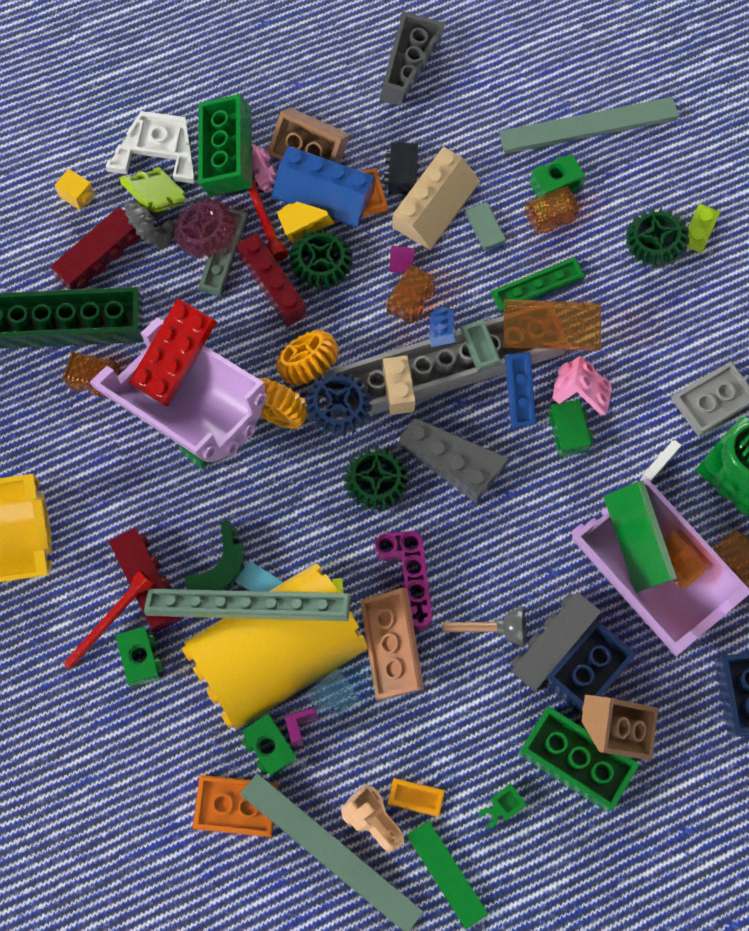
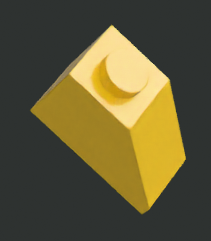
M300 202L287 204L277 211L285 234L293 244L297 242L298 237L304 239L306 232L312 235L314 229L320 231L334 224L326 210Z

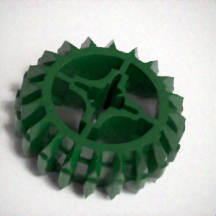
M662 207L659 209V212H655L651 208L649 214L642 211L641 217L635 216L633 223H629L628 231L626 232V247L629 249L630 256H635L636 262L642 260L644 267L651 263L653 269L656 267V264H660L664 268L666 262L673 265L674 259L680 260L682 253L687 251L690 239L688 237L689 229L686 227L685 220H680L679 213L672 216L671 209L665 213ZM671 242H674L671 246L664 249L666 245L671 244Z
M324 228L322 233H318L316 229H314L313 235L306 232L304 234L305 239L298 237L297 244H293L292 247L293 252L290 254L291 269L294 270V276L299 277L301 284L307 282L309 289L316 285L319 291L323 285L329 290L330 284L337 287L339 285L338 280L345 281V274H350L351 272L350 266L353 265V259L351 258L352 250L349 249L348 241L343 242L342 235L336 237L334 230L327 234ZM335 252L340 257V261L337 265L334 263L333 254ZM306 254L309 255L310 259L308 266L303 263Z
M375 446L374 452H371L370 448L366 447L364 455L357 451V459L350 457L349 463L351 465L345 466L344 470L348 474L343 475V481L347 482L344 484V490L350 491L348 493L349 499L356 497L355 505L358 506L364 502V510H367L369 505H373V511L375 512L378 510V505H382V509L386 511L388 502L394 507L396 506V499H403L402 492H407L408 486L405 484L409 482V476L405 475L408 473V467L402 466L404 464L403 458L396 460V451L388 455L389 449L387 447L384 448L383 452H379V446ZM373 463L369 470L358 473L365 465ZM380 463L385 464L389 468H391L394 474H391V472L384 471L381 468ZM375 470H377V476H379L377 488H375V482L373 479V476H375ZM357 483H361L362 486H368L372 490V494L364 492ZM395 484L391 490L379 495L383 487Z

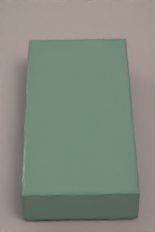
M487 202L466 210L465 214L484 251L505 244L506 239Z
M484 319L461 326V333L477 372L499 366L501 360Z

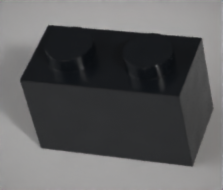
M391 142V151H386L385 165H389V171L384 173V185H388V194L407 195L416 184L418 143Z

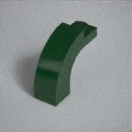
M231 521L220 522L223 554L219 563L208 572L185 576L187 590L230 591L235 586L236 579L244 569L245 548L243 543L234 544L239 543L238 530L232 527Z

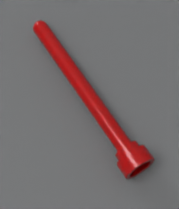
M252 177V188H249L248 191L270 244L268 247L269 251L277 262L282 261L288 256L287 249L276 237Z
M139 570L133 576L131 588L66 659L64 666L67 669H71L77 664L139 593L148 591L155 584L154 580L147 573Z

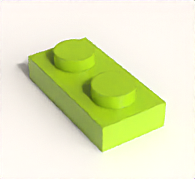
M700 203L698 204L688 226V237L690 239L687 248L699 253L703 252L720 214L719 211Z

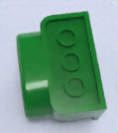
M741 417L717 442L695 471L714 486L721 497L732 501L738 511L746 516H749V419Z

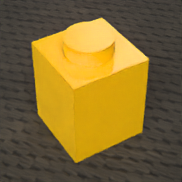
M70 169L54 185L59 197L80 211L92 201L95 194L91 183Z

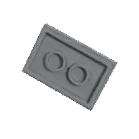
M730 361L674 394L671 400L697 436L700 437L749 407V384Z

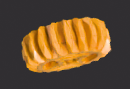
M313 330L311 333L306 332L305 335H299L297 339L292 340L280 352V356L276 359L277 370L282 379L290 383L291 386L296 384L300 386L303 383L308 384L311 380H316L317 377L322 376L325 371L331 369V365L336 363L335 359L339 357L338 345L333 336L324 330Z
M258 378L264 382L265 394L267 395L260 417L284 429H299L308 416L305 410L308 404L305 403V399L284 384H279L277 381H271L270 379Z

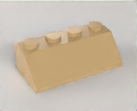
M443 146L393 213L392 228L431 251L480 184L479 178L463 157Z

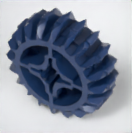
M332 371L331 378H327L323 374L321 376L322 382L315 380L313 382L315 388H309L308 394L310 396L305 398V403L308 404L305 410L306 413L310 414L308 416L309 421H315L314 427L316 429L323 427L322 431L324 434L332 430V436L334 437L337 436V431H342V435L345 437L348 429L354 434L356 432L355 425L362 428L364 426L363 420L369 419L368 412L372 410V405L369 403L372 401V397L367 394L368 387L362 386L363 381L361 378L354 381L353 373L348 378L345 377V372L343 371L340 373V376H336L335 372ZM354 395L359 402L355 412L349 404L351 397ZM322 396L326 398L328 403L323 413L318 407ZM340 416V417H343V418H345V419H334V418Z

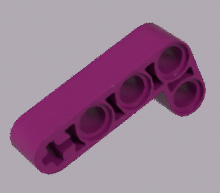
M415 531L382 534L375 541V554L379 560L385 562L401 560L404 588L408 590L414 631H426L431 624L432 611L422 537ZM407 541H414L418 547L410 550L404 544ZM384 543H388L393 549L390 552H383L379 547ZM410 565H417L421 571L417 574H412L407 568ZM413 589H420L424 596L415 599L411 596L410 592ZM417 607H421V616L424 618L423 623H419L418 619H416Z

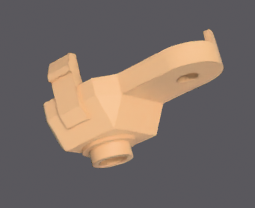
M364 785L342 807L341 812L344 821L352 825L356 831L368 830L386 851L393 852L404 843L401 830L386 813L382 796L374 787Z

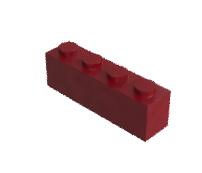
M120 207L116 208L50 266L54 277L68 290L84 289L95 275L101 274L112 260L118 259L129 245H133L139 240L140 235H137L136 229L128 223L129 218L125 215V211Z
M255 233L238 242L239 257L285 326L288 328L306 318V304L259 234Z
M135 527L108 541L130 587L132 586L133 576L139 570H142L155 582L150 589H172L166 575L161 577L157 570L161 568V565L156 555L150 556L147 547L151 545L145 533L139 534ZM148 591L139 593L136 596L154 634L182 620L181 617L146 616L144 608Z

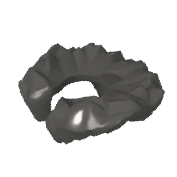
M137 201L128 202L124 205L125 215L129 218L128 223L133 225V228L136 229V234L140 235L141 239H146V244H153L157 249H164L169 245L175 229L174 222L167 220L158 229L153 227V220L158 221L162 219L166 210L154 213L147 210L146 207H143Z

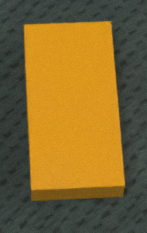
M393 778L387 805L439 817L445 790Z

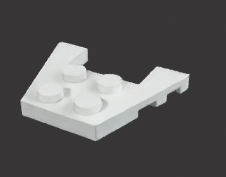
M141 111L126 133L127 137L123 143L119 144L116 148L112 160H108L106 164L107 172L127 174L132 154L176 160L173 173L174 181L194 184L195 179L185 117Z

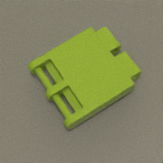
M156 167L153 171L146 173L143 171L137 172V175L131 177L126 175L120 177L121 184L149 211L156 213L169 209L167 206L174 208L185 204L182 202L186 201L184 197L185 192L160 167Z

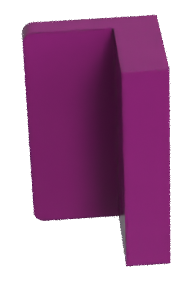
M316 708L285 716L294 749L304 746L299 726L318 720Z

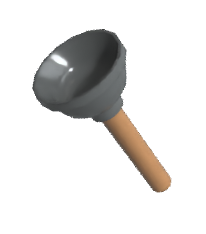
M519 606L518 609L509 611L504 619H498L497 622H444L442 629L443 632H497L498 634H504L509 642L519 644V647H525L524 606Z

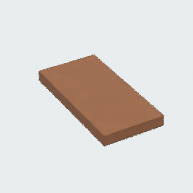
M400 588L360 600L376 700L381 701L424 690L407 588Z

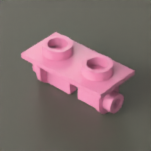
M251 144L254 149L252 151V173L254 174L260 170V172L254 175V178L261 190L269 192L272 189V185L275 184L278 171L273 165H270L268 160L271 158L264 148L260 149L255 144Z

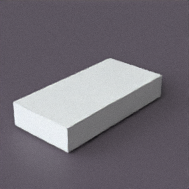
M675 440L672 441L646 470L640 481L647 477L652 482L675 456L681 444Z

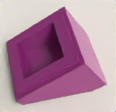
M391 246L389 271L411 274L414 262V249Z

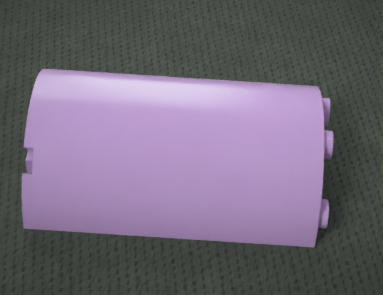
M158 317L141 332L147 348L118 377L113 369L106 366L90 381V384L96 390L206 462L219 461L237 452L242 443L254 434L255 425L267 399L263 381L206 346H203L168 407L129 384V380L164 322Z
M646 477L644 483L677 579L635 592L607 508L602 511L601 514L603 516L600 519L596 520L593 518L585 526L582 523L571 532L572 540L677 657L749 595V588Z

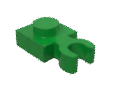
M510 783L489 800L493 807L482 809L478 813V817L480 818L484 814L491 815L492 822L486 826L487 829H491L497 824L499 816L506 822L527 804Z

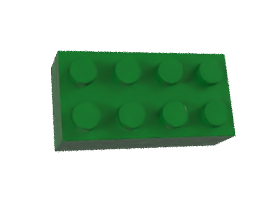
M241 94L199 103L198 184L210 197L252 188V108Z
M549 706L543 711L518 752L519 756L607 813L615 808L640 765L627 756L599 752L587 730Z

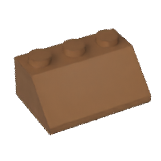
M290 107L280 111L268 154L282 160L288 146L339 163L344 155L351 134Z
M585 695L582 708V723L599 752L652 761L658 716L657 707L614 698Z

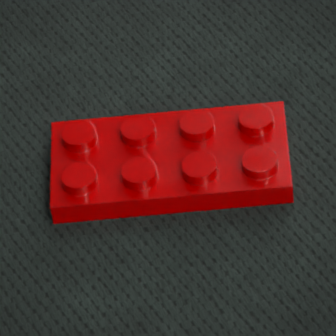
M177 298L128 383L168 407L218 321Z

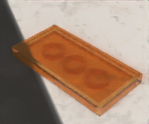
M504 299L503 347L600 351L601 303Z

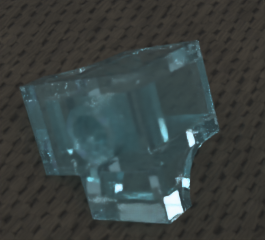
M338 668L330 672L305 693L320 714L332 707L337 715L340 716L360 700L353 691L354 688Z

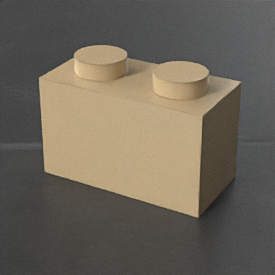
M408 356L384 358L383 376L390 415L414 412L415 397Z

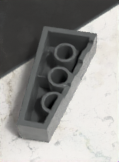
M402 12L379 100L401 106L439 43L445 23Z
M416 418L400 436L399 446L476 504L504 471L508 462L507 457Z
M578 592L574 596L571 593L566 596L560 604L564 608L558 615L554 612L544 623L547 627L541 635L536 633L527 643L530 646L529 650L525 654L520 652L511 662L514 666L511 672L534 692L572 649L575 643L585 634L593 621L602 613Z

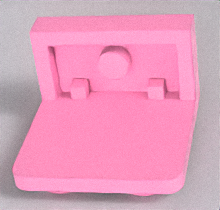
M579 356L570 363H564L558 369L552 397L558 404L578 392L600 415L603 416L608 412L612 391L611 384L606 378L595 371L594 366L590 362H586Z

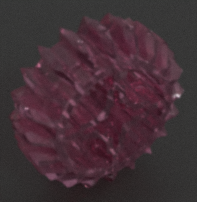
M208 197L205 202L199 198L198 203L191 202L189 208L183 207L184 213L178 214L179 220L174 222L176 228L173 231L176 236V242L184 252L192 257L197 255V257L202 259L204 255L211 258L213 252L219 254V249L221 248L227 249L226 243L232 242L231 236L236 234L234 229L236 221L232 211L229 210L226 204L221 203L217 198L212 200Z

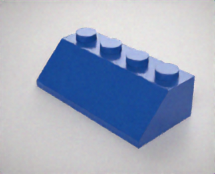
M288 146L279 164L272 198L288 204L300 202L326 210L333 220L357 228L374 192V176Z

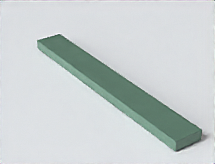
M673 97L502 130L499 133L504 154L675 121L678 120L679 114Z
M149 589L144 613L146 616L349 621L351 595L349 593Z
M258 773L240 793L245 800L402 931H410L424 912Z

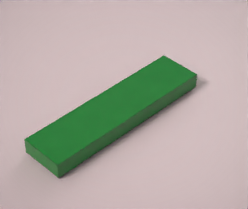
M573 257L494 289L490 295L501 314L584 280L585 274L576 258Z
M429 820L406 835L465 930L488 915Z

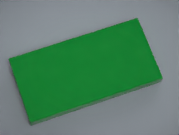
M644 480L603 496L635 592L677 579Z

